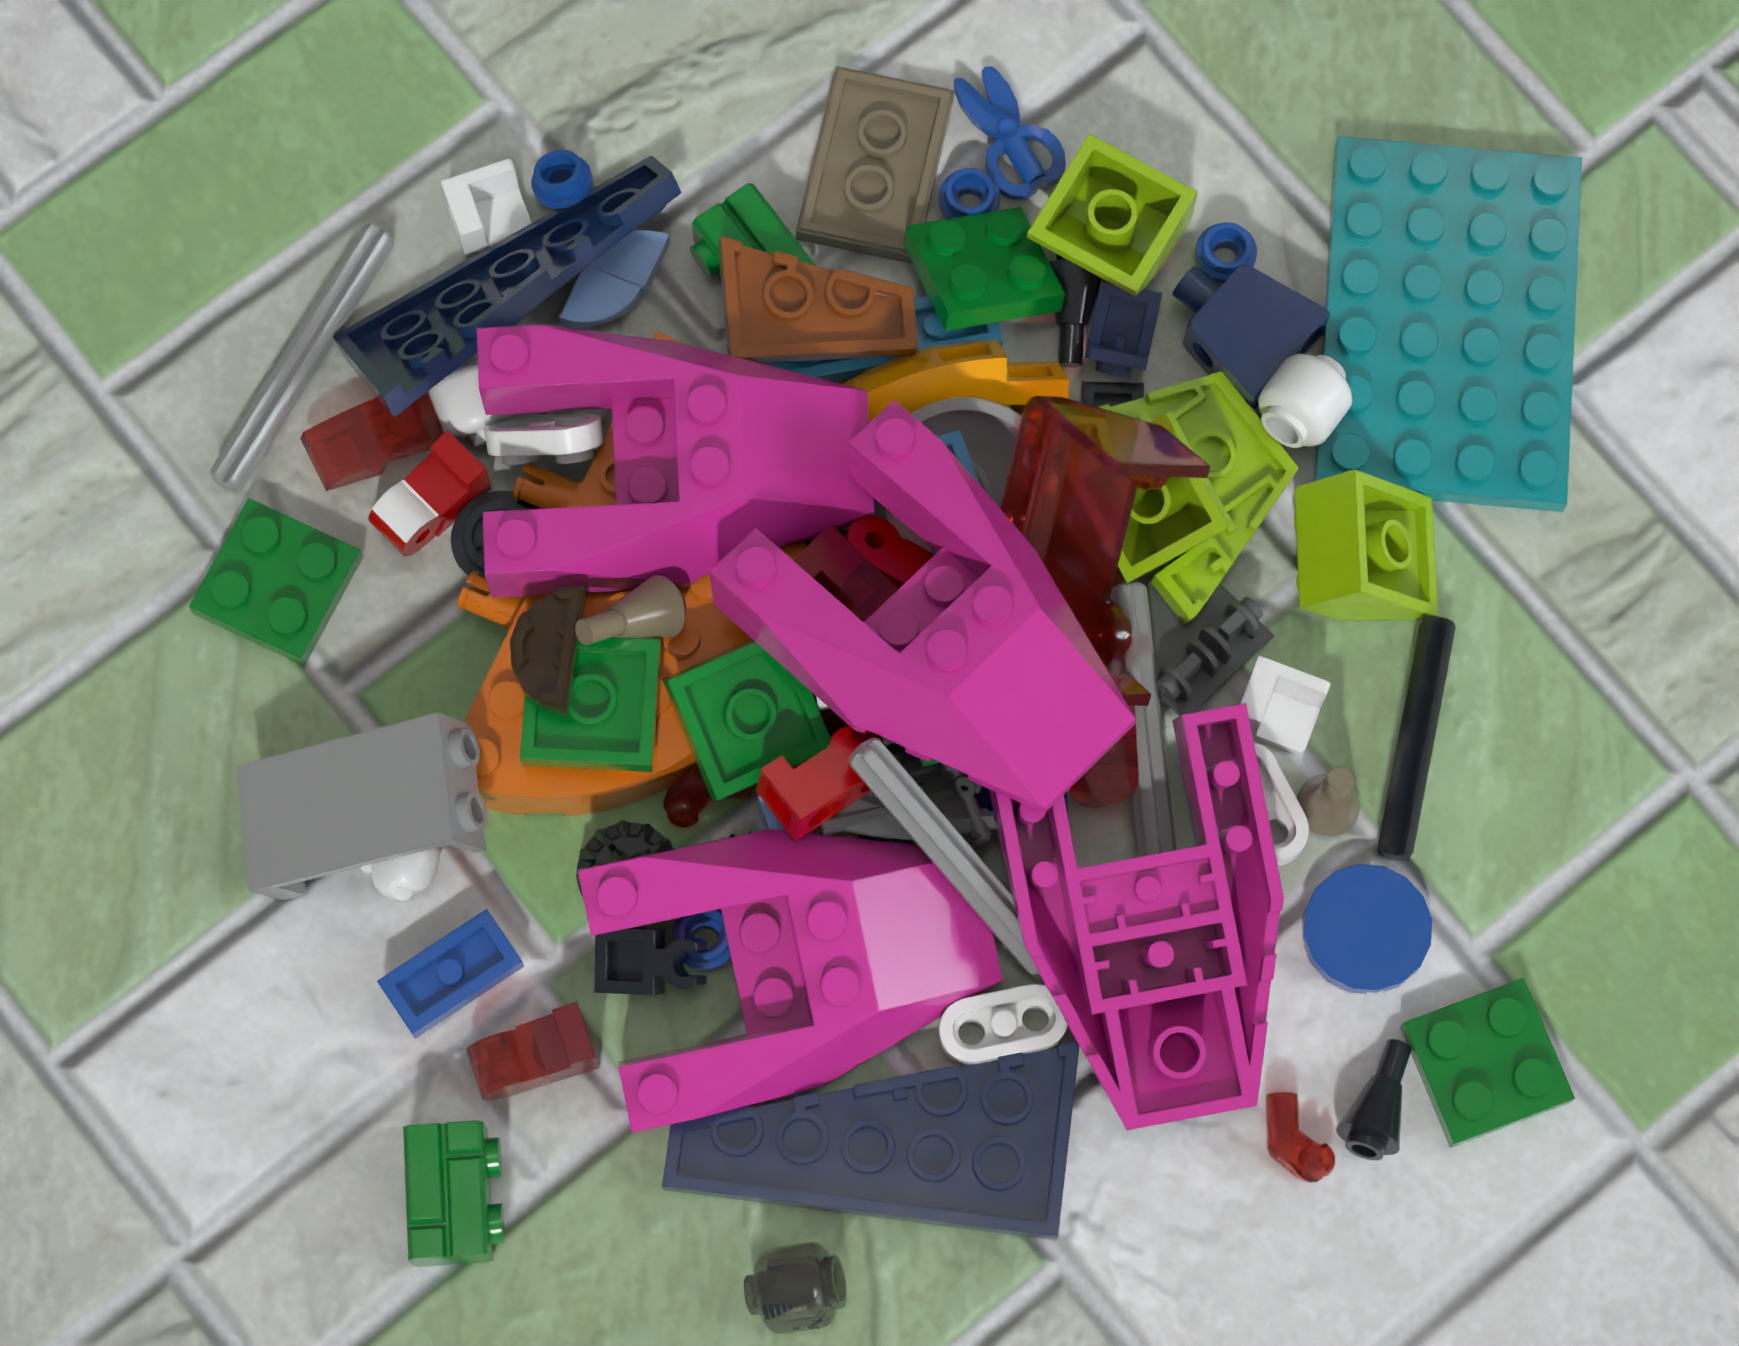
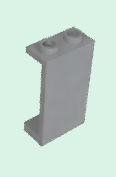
M436 712L237 765L249 891L285 901L305 896L306 880L445 845L472 853L485 851L483 829L487 824V810L479 794L476 765L480 759V749L477 738L472 732L471 724Z

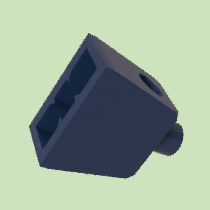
M1245 264L1239 266L1222 286L1218 285L1199 268L1194 266L1183 276L1172 293V296L1195 313L1186 326L1183 339L1186 351L1207 375L1222 371L1253 411L1259 406L1258 398L1261 391L1285 359L1296 354H1307L1323 336L1330 316V312L1321 305L1252 266Z

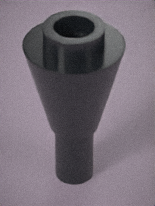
M1056 254V260L1049 261L1065 293L1061 311L1054 312L1056 325L1059 327L1058 362L1061 367H1082L1084 328L1088 326L1102 278Z
M1396 1039L1387 1040L1376 1075L1369 1079L1336 1128L1339 1137L1346 1142L1345 1148L1358 1157L1367 1160H1381L1384 1155H1393L1400 1150L1403 1089L1401 1081L1412 1051L1411 1046L1403 1041Z

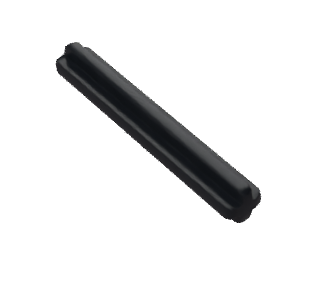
M1425 616L1420 624L1377 847L1380 856L1397 861H1408L1415 847L1456 629L1455 623L1444 617Z

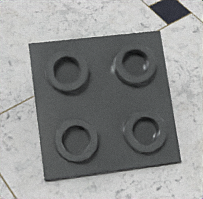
M1183 553V554L1177 556L1176 558H1174L1173 560H1171L1165 567H1167L1168 565H1170L1172 562H1174L1175 560H1177L1179 557H1181V556L1184 555L1185 553ZM1151 579L1145 586L1148 593L1157 673L1156 683L1158 685L1159 697L1178 716L1194 713L1256 655L1274 635L1259 621L1263 616V611L1255 601L1245 597L1239 602L1220 583L1194 621L1185 627L1152 585ZM1113 631L1110 650L1116 655Z

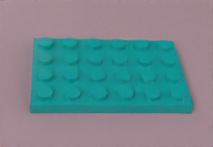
M1338 136L1334 153L1325 309L1330 312V316L1323 334L1322 355L1334 359L1344 369L1346 381L1351 388L1353 402L1348 412L1327 440L1320 445H1316L1314 481L1356 469L1432 497V501L1555 512L1564 511L1568 497L1582 157Z

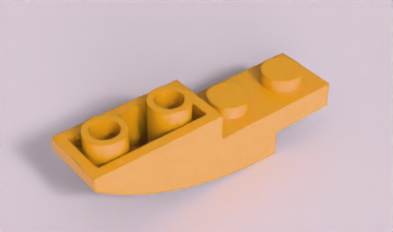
M997 339L960 342L928 348L916 352L915 355L901 356L866 370L843 383V385L867 391L869 423L894 400L910 414L933 402L955 397L983 398L1005 406L1013 405L1015 410L1027 413L1044 412L1050 409L1051 404H1067L1069 400V378L1058 361L1007 363V356Z

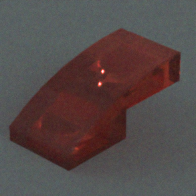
M426 392L396 417H393L378 398H374L302 433L300 439L325 490L329 491L382 475L387 463L430 450V446L444 431L429 393Z

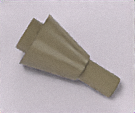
M653 575L611 605L605 612L578 620L575 625L576 636L584 645L614 636L617 638H673L684 627L686 614L685 599L681 591L671 580L662 575Z
M1343 766L1335 767L1329 774L1316 775L1301 786L1297 794V800L1307 817L1309 830L1323 836H1335L1344 833L1356 822L1360 811V801L1353 787L1354 775L1348 768Z

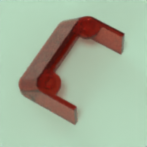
M1034 396L1027 402L1022 413L1000 509L1038 553L1127 705L1148 706L1151 693L1122 667L1124 654L1131 645L1132 627L1121 607L1110 598L1137 487L1143 490H1158L1166 484L1169 477L1208 478L1210 465L1161 425L1064 397Z

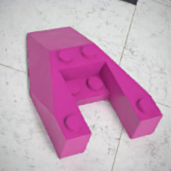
M547 325L477 328L478 383L486 415L612 409L616 505L483 512L484 568L492 598L552 594L551 591L558 587L585 585L586 593L633 590L653 575H662L668 578L677 588L687 587L697 583L698 578L708 575L714 566L756 528L780 548L798 540L799 544L816 538L829 523L838 530L853 524L862 517L875 516L874 497L850 477L849 441L869 424L866 390L668 340Z
M894 400L849 441L850 477L937 553L866 621L862 622L756 528L709 571L713 604L854 730L865 735L870 731L904 746L905 752L927 762L933 759L968 774V780L1045 813L1135 725L1136 718L1036 550L942 440Z
M1246 703L1183 714L1172 720L1196 847L1077 868L1064 795L1043 813L989 789L993 815L997 823V833L1024 947L1126 1130L1248 1108L1258 1104L1268 1026L1266 1019L1271 980L1274 979L1277 956L1275 948L1284 895Z
M767 829L578 869L591 936L721 909L747 1032L745 1035L619 1061L618 1069L632 1133L694 1120L824 1086L942 1017L946 1009L954 1002L963 998L977 996L1003 981L993 932L924 851L916 845L839 836H822L808 833L794 842L786 830Z

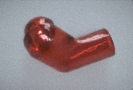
M697 764L693 765L668 787L663 799V808L667 813V819L671 824L679 828L694 826L699 821L698 814L713 800ZM753 785L725 798L750 801Z
M1289 1092L1266 1094L1267 1150L1270 1157L1293 1177L1304 1182H1318L1323 1177L1331 1174L1336 1163L1335 1153L1327 1143L1319 1145L1299 1129L1298 1094Z

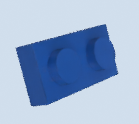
M485 909L377 982L416 1039L525 966L488 909Z

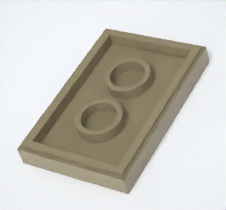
M836 66L796 228V240L913 264L903 243L906 225L926 222L954 103L955 90Z

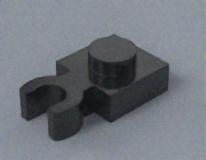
M632 927L595 935L594 993L665 994V979L671 985L681 989L703 986L707 984V976L689 974L684 968L683 958L687 952L707 950V941L696 937L677 939L665 947L666 928Z

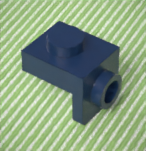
M1101 280L1085 352V358L1097 360L1096 371L1131 378L1133 368L1146 370L1163 292L1144 288L1135 297L1110 282Z

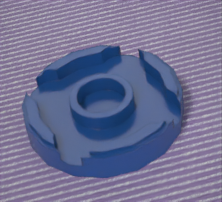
M1357 864L1333 872L1315 888L1302 915L1304 948L1309 962L1327 982L1349 993L1385 992L1401 986L1421 967L1431 946L1432 918L1424 896L1407 877L1385 866Z

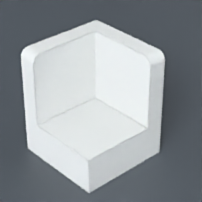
M505 159L440 181L446 205L466 259L475 256L532 223L519 189L516 171L511 159Z
M1259 655L1241 704H1247L1253 738L1296 755L1303 754L1331 683Z

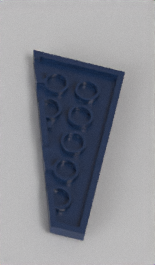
M651 155L594 187L576 205L550 212L332 337L346 361L393 417H396L477 353V328L516 325L527 313L647 219L661 212L670 201L682 192L672 171Z
M1077 1042L1057 1045V1048L1022 1054L1021 1052L1000 1056L997 1060L960 1067H955L954 1065L857 1084L853 1085V1088L822 1094H818V1092L795 1096L791 1100L750 1107V1105L694 1120L671 1124L662 1188L666 1191L1057 1240L1080 1046Z

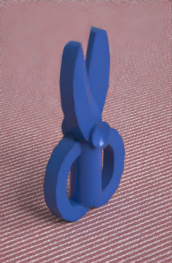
M992 66L982 69V80L989 102L965 79H954L953 87L962 111L974 126L984 134L995 139L987 150L985 169L999 187L1000 194L1013 200H1027L1036 194L1039 187L1046 188L1058 184L1066 168L1065 151L1059 139L1050 130L1039 125L1020 126L1017 100L1008 82ZM1027 141H1037L1048 149L1052 157V165L1049 170H1044ZM1007 155L1024 184H1013L1004 177L998 166V160L1001 156Z

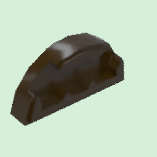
M585 585L558 587L551 591V595L536 601L527 612L524 611L518 617L510 639L511 666L524 694L543 710L564 717H568L579 644L575 625L583 617L586 597Z

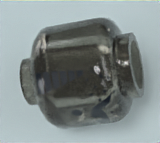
M814 1241L773 1247L762 1251L757 1257L754 1274L746 1275L744 1279V1296L748 1311L751 1315L760 1314L765 1326L774 1334L779 1335L820 1329L830 1325L835 1319L837 1309L845 1307L847 1302L846 1278L840 1258L836 1254L829 1255L821 1244Z

